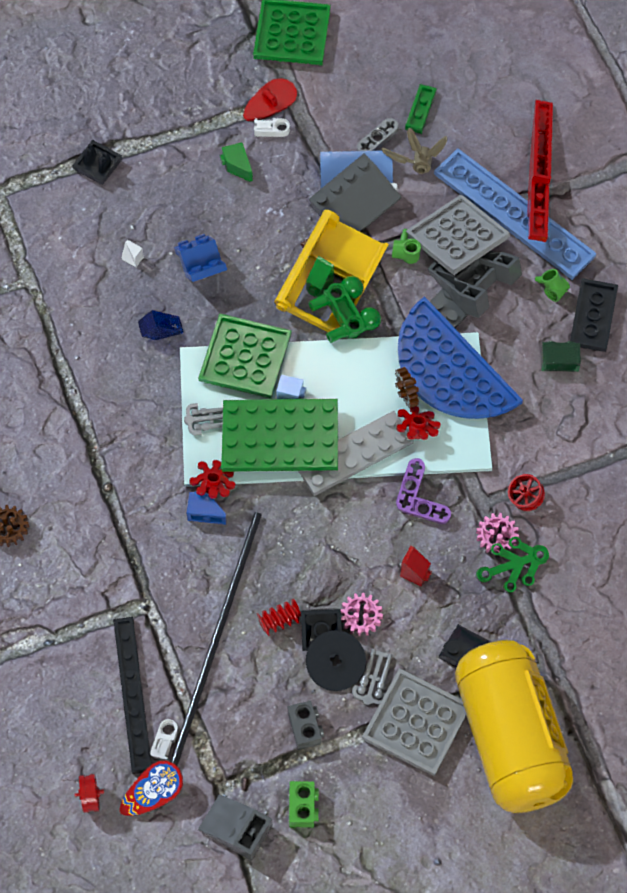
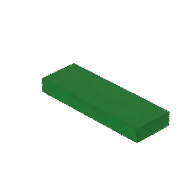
M419 85L405 130L411 128L414 132L422 134L437 88Z

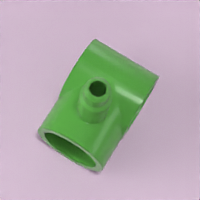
M403 229L401 239L394 240L392 258L403 259L408 264H414L420 259L421 245L415 239H408V234L406 233L408 229Z
M550 269L543 273L542 276L535 277L536 282L544 284L546 287L544 289L545 295L554 302H558L570 289L567 280L561 277L556 269Z

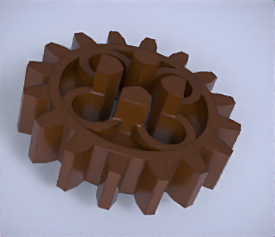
M406 367L396 369L397 383H395V387L400 389L397 392L399 397L403 398L408 408L419 405L417 398L419 388L414 386L417 383L415 378L411 377Z
M6 505L4 510L0 507L1 547L4 543L7 544V547H10L12 542L18 545L17 540L24 541L23 534L28 535L26 528H29L30 525L27 522V515H23L22 509L17 511L16 506L9 509V506ZM10 516H14V518H13V517L10 518V523H11V525H9L8 518H9Z

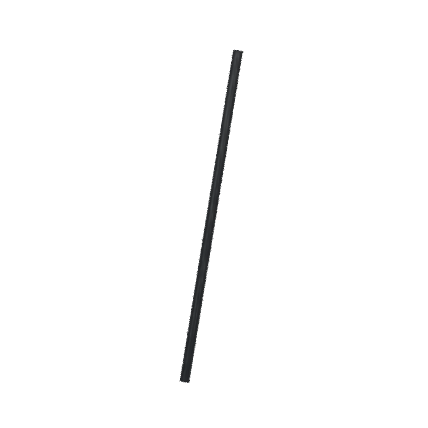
M255 512L170 761L176 764V766H178L262 516L258 512Z

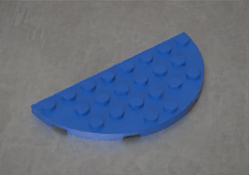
M425 296L412 307L400 329L398 360L400 368L406 367L411 377L415 378L417 383L414 386L419 388L417 394L420 399L438 411L468 419L498 416L515 409L523 403L522 398Z

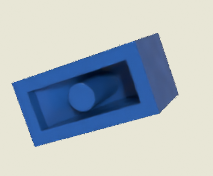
M196 491L189 492L186 513L188 521L226 525V513L213 498H210L208 494L200 496L197 495Z

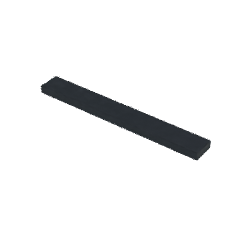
M132 616L113 619L131 771L132 774L143 773L149 768L152 762L134 619Z

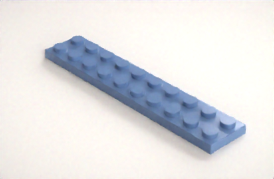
M457 148L434 170L435 176L460 195L462 194L571 280L596 257V252L549 217L547 241L541 242L528 239V201Z

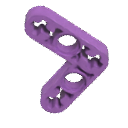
M419 458L410 460L397 497V509L408 515L438 524H446L451 518V511L447 506L417 497L425 472V464ZM416 463H419V466L422 469L417 470L416 477L408 476V474L413 475L414 472L413 467L411 466H415ZM414 481L416 488L414 490H407L405 487L406 482ZM406 494H408L410 506L407 505L405 508H402L400 501L404 502ZM426 504L429 507V511L426 514H421L418 511V507ZM432 507H436L435 512L441 513L442 510H444L445 514L448 516L443 517V519H439V515L434 513V517H430V515L432 514Z

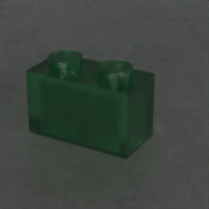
M555 341L542 342L541 371L579 372L581 364L580 343L572 341L565 343H556Z

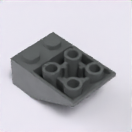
M219 794L198 831L252 861L273 826V822L270 817L256 809Z

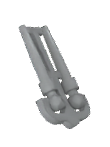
M198 403L188 405L184 423L188 425L189 432L192 435H202V429L206 431L213 428H222L223 422L214 423V420L223 419V414L213 415V413L223 412V407L200 408L198 410ZM209 420H210V424H208V423H202V425H200V424H194V426H193V428H192V424H193L194 422L209 421Z
M372 649L363 677H361L359 683L360 686L353 685L352 695L355 699L363 701V704L366 706L371 704L379 706L382 700L373 699L372 692L375 682L378 681L377 691L374 696L376 699L384 697L385 693H382V691H384L386 686L385 681L392 654ZM375 654L376 656H379L375 667L374 674L370 675L369 673L371 670ZM387 658L382 676L377 677L382 659ZM368 679H371L368 694L365 696L358 695L356 693L357 689L358 693L363 695L366 691L365 686L368 684Z

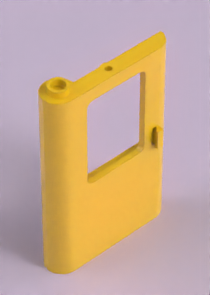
M330 210L323 211L274 301L278 310L287 311L326 332L340 327L333 313H331L327 321H323L295 306L317 257L320 256L334 265V274L344 279L347 276L358 277L363 283L364 292L389 245L388 243H381L339 222L340 217ZM362 294L356 299H351L355 307L358 301L360 300Z

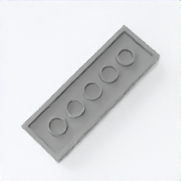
M395 411L338 440V470L298 471L313 496L414 443L413 439L407 438V429L405 432H398L396 430V426L402 424Z

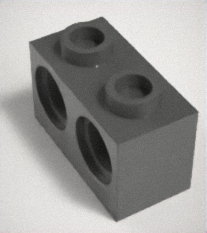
M311 700L287 706L297 749L301 750L321 745V738L324 737L322 725L318 726L316 718H319L317 707L312 706ZM301 712H306L309 714V717L302 719L298 715ZM306 731H312L314 736L307 738L303 734Z

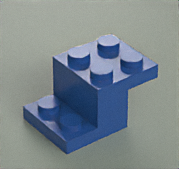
M198 235L195 237V240L190 242L184 240L174 247L176 255L180 257L186 278L192 282L227 270L225 262L221 260L215 239L208 235Z

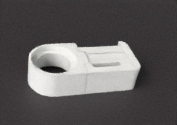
M255 118L254 120L255 136L285 137L290 132V124L286 119L273 118V121ZM279 125H285L287 127L283 131L277 129Z
M167 719L160 724L150 752L151 758L168 761L167 756L171 745L175 743L178 734V727L175 721ZM166 725H172L175 730L172 734L167 735L163 732V728Z

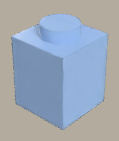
M281 375L277 388V399H301L305 397L306 387H304L303 379Z

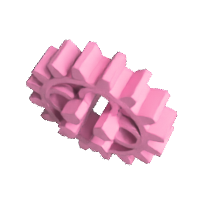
M492 513L490 519L485 516L484 522H479L480 528H477L476 534L478 536L476 540L481 541L480 548L486 547V553L490 551V547L493 545L490 542L493 541L494 534L498 533L500 525H504V527H502L501 534L497 535L496 543L501 544L504 549L511 552L508 541L503 539L506 537L508 539L512 537L519 538V535L516 534L519 529L514 527L515 521L509 522V516H506L504 519L502 518V513L498 517H495L494 513ZM513 539L512 545L516 546V539ZM494 546L495 553H497V551H500V548L498 546Z
M355 593L354 599L348 596L347 603L343 602V609H341V623H345L344 629L351 628L350 634L357 631L358 636L361 635V632L368 636L369 630L375 632V625L380 627V620L383 619V614L380 613L382 612V606H377L379 603L378 599L372 601V595L366 598L365 593H362L361 597H358ZM360 603L365 604L362 626L357 625L359 623ZM350 611L354 612L353 615H349L348 613ZM372 613V614H374L375 616H374V617H369V614Z

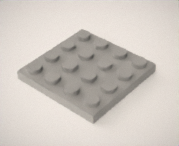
M462 194L406 230L409 239L419 241L421 249L453 275L510 238V233Z
M399 668L366 728L362 740L435 777L467 714L462 699Z

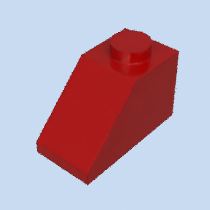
M410 546L402 560L400 577L422 586L424 581L428 582L432 575V571H430L431 563L416 548Z

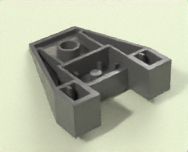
M489 251L455 275L437 261L428 268V272L464 313L477 318L490 307L487 289L496 280L512 285L522 275L519 257L496 251Z

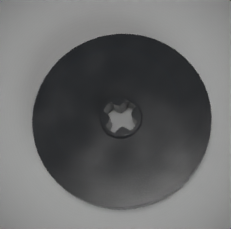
M328 631L319 635L312 641L306 654V668L309 676L318 686L330 691H342L355 685L362 677L366 666V656L361 643L354 636L343 631ZM338 655L339 660L342 661L341 664L332 666L333 662L330 661V658Z

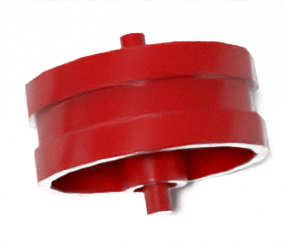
M522 474L515 477L509 484L508 497L518 509L531 511L538 508L544 501L545 489L535 476ZM528 481L527 486L523 485L522 482ZM533 481L538 483V486L531 488ZM539 490L538 496H535L533 492ZM514 494H521L516 500H514ZM525 498V505H519V503Z
M95 774L79 776L80 789L78 793H75V797H79V800H81L83 813L99 811L100 794L104 793V789L100 790L97 786Z

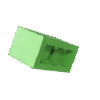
M290 781L289 827L314 828V821H318L319 808H314V801H319V788H315V782ZM301 791H308L310 795L307 798H301L298 794ZM301 811H307L310 815L308 818L302 819L298 814Z

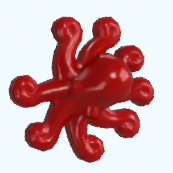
M418 406L410 408L412 414H409L405 409L398 410L397 415L404 417L405 420L402 424L396 426V430L398 432H405L406 428L409 427L408 439L427 440L429 435L432 437L438 436L439 431L437 429L441 427V423L439 421H432L435 416L433 412L426 411L419 414Z
M219 460L212 461L213 467L209 469L206 462H199L198 469L203 470V473L189 479V483L192 486H197L202 481L201 487L196 489L197 495L201 496L207 493L210 498H217L218 493H220V496L228 497L230 494L229 490L235 488V482L228 480V478L234 476V472H222Z

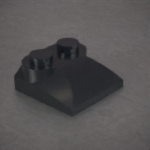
M341 609L301 610L302 651H307L312 641L319 635L328 631H342Z
M458 624L448 641L444 644L439 658L457 668L459 661L465 654L491 641Z

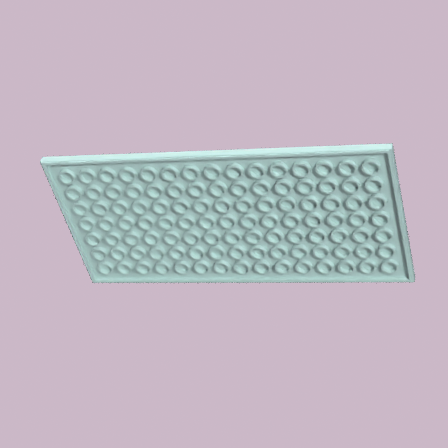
M479 332L460 333L481 355ZM399 336L339 339L333 343H330L328 340L289 342L272 399H277V388L281 375L303 379L306 393L305 397L301 399H338V440L392 411H395L397 414L398 410L405 409L409 414H412L403 398L399 397L397 393L400 389L395 387V383H397L395 370L400 368L398 360ZM209 346L180 348L185 487H195L189 483V479L203 473V470L198 469L199 462H206L209 469L213 467L212 461L219 460L221 462L222 428H213L206 431L202 429V435H192L188 430V425L184 423L187 406L198 403V410H200V408H222L223 400L270 399L200 382L198 377ZM417 397L419 400V405H417L419 407V414L431 411L435 414L432 421H439L441 423V427L437 429L439 431L438 436L432 437L429 435L427 440L413 439L414 443L350 478L404 476L409 461L414 458H419L424 462V474L492 471L487 418L468 419L448 415L431 407ZM223 412L213 413V415L223 414ZM399 417L401 422L405 420L404 417ZM223 419L214 420V423L223 422ZM209 420V421L194 422V423L192 424V428H193L194 424H200V425H202V423H208V424H210V420ZM416 463L415 466H411L414 470L413 475H416L418 469H422L420 468L419 463ZM298 471L234 472V476L228 478L229 481H234L235 484L304 481Z

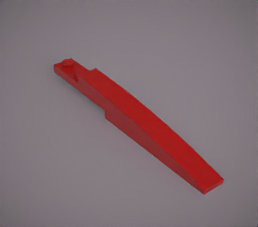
M535 100L528 185V239L546 242L548 238L549 183L551 180L553 103Z

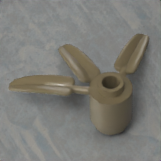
M409 128L407 136L412 150L415 151L414 160L382 148V152L389 158L403 164L407 162L412 163L413 169L417 173L424 174L431 170L432 156L436 157L447 143V136L442 137L430 149L426 146H421L414 131Z

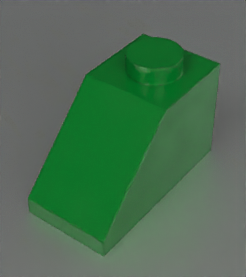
M243 142L222 147L220 161L222 166H226L227 172L246 181H253L252 169Z
M320 256L317 257L306 280V290L314 297L321 296L324 290L328 289L331 284H334V265Z

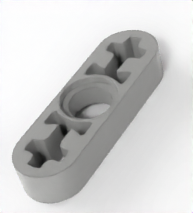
M392 118L385 119L358 143L357 151H377L397 134L398 122ZM375 135H380L383 139L380 141H375L373 137Z

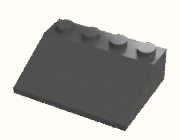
M363 153L310 197L309 201L319 216L322 215L324 210L333 211L340 217L339 222L362 232L402 197L380 169Z

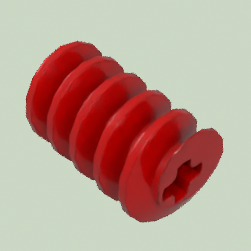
M291 599V605L287 601L284 602V608L280 604L277 605V611L273 607L269 608V614L263 610L262 617L257 613L259 623L268 636L270 635V629L275 633L277 632V626L284 630V623L291 627L292 620L299 624L301 613L295 599Z

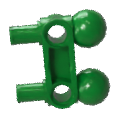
M347 276L341 283L331 284L328 289L323 291L321 296L308 302L313 312L326 305L329 306L340 327L326 333L330 343L343 337L348 339L357 338L366 330H375L381 324V315L377 309L368 307L359 313L351 300L358 298L364 288L362 281L356 276ZM331 293H338L340 297H333ZM355 324L357 329H352L349 325Z

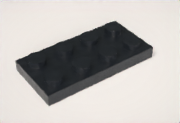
M585 278L581 279L570 346L602 352L607 351L618 290L617 284Z

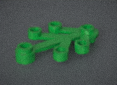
M512 537L508 541L509 547L512 549L518 548L528 554L520 557L504 549L501 544L495 543L491 545L490 552L493 555H500L510 561L492 568L480 567L476 571V578L478 581L485 583L489 582L492 576L513 569L503 588L506 592H514L517 587L516 581L524 564L531 562L527 574L522 577V583L525 586H531L535 581L534 575L538 566L547 562L549 558V552L546 547L542 545L531 547L521 542L520 538ZM513 539L518 541L517 546L512 545ZM494 546L500 548L498 553L494 552ZM538 551L542 552V558L537 557ZM483 571L488 572L487 578L482 576ZM527 576L531 578L529 584L525 582ZM508 583H512V590L507 589Z

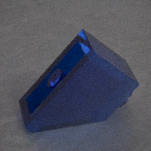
M151 310L138 321L142 337L159 340L180 335L184 332L179 316Z

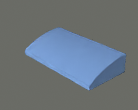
M382 151L320 152L321 188L363 153L372 160L388 181L393 183L392 159Z

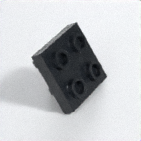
M92 140L72 167L75 171L103 185L123 158L117 152Z

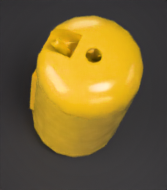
M512 640L490 642L469 651L461 658L455 671L456 683L490 791L496 804L511 813H525L560 801L572 788L574 781L573 772L567 757L568 750L544 678L539 673L534 655L527 647Z

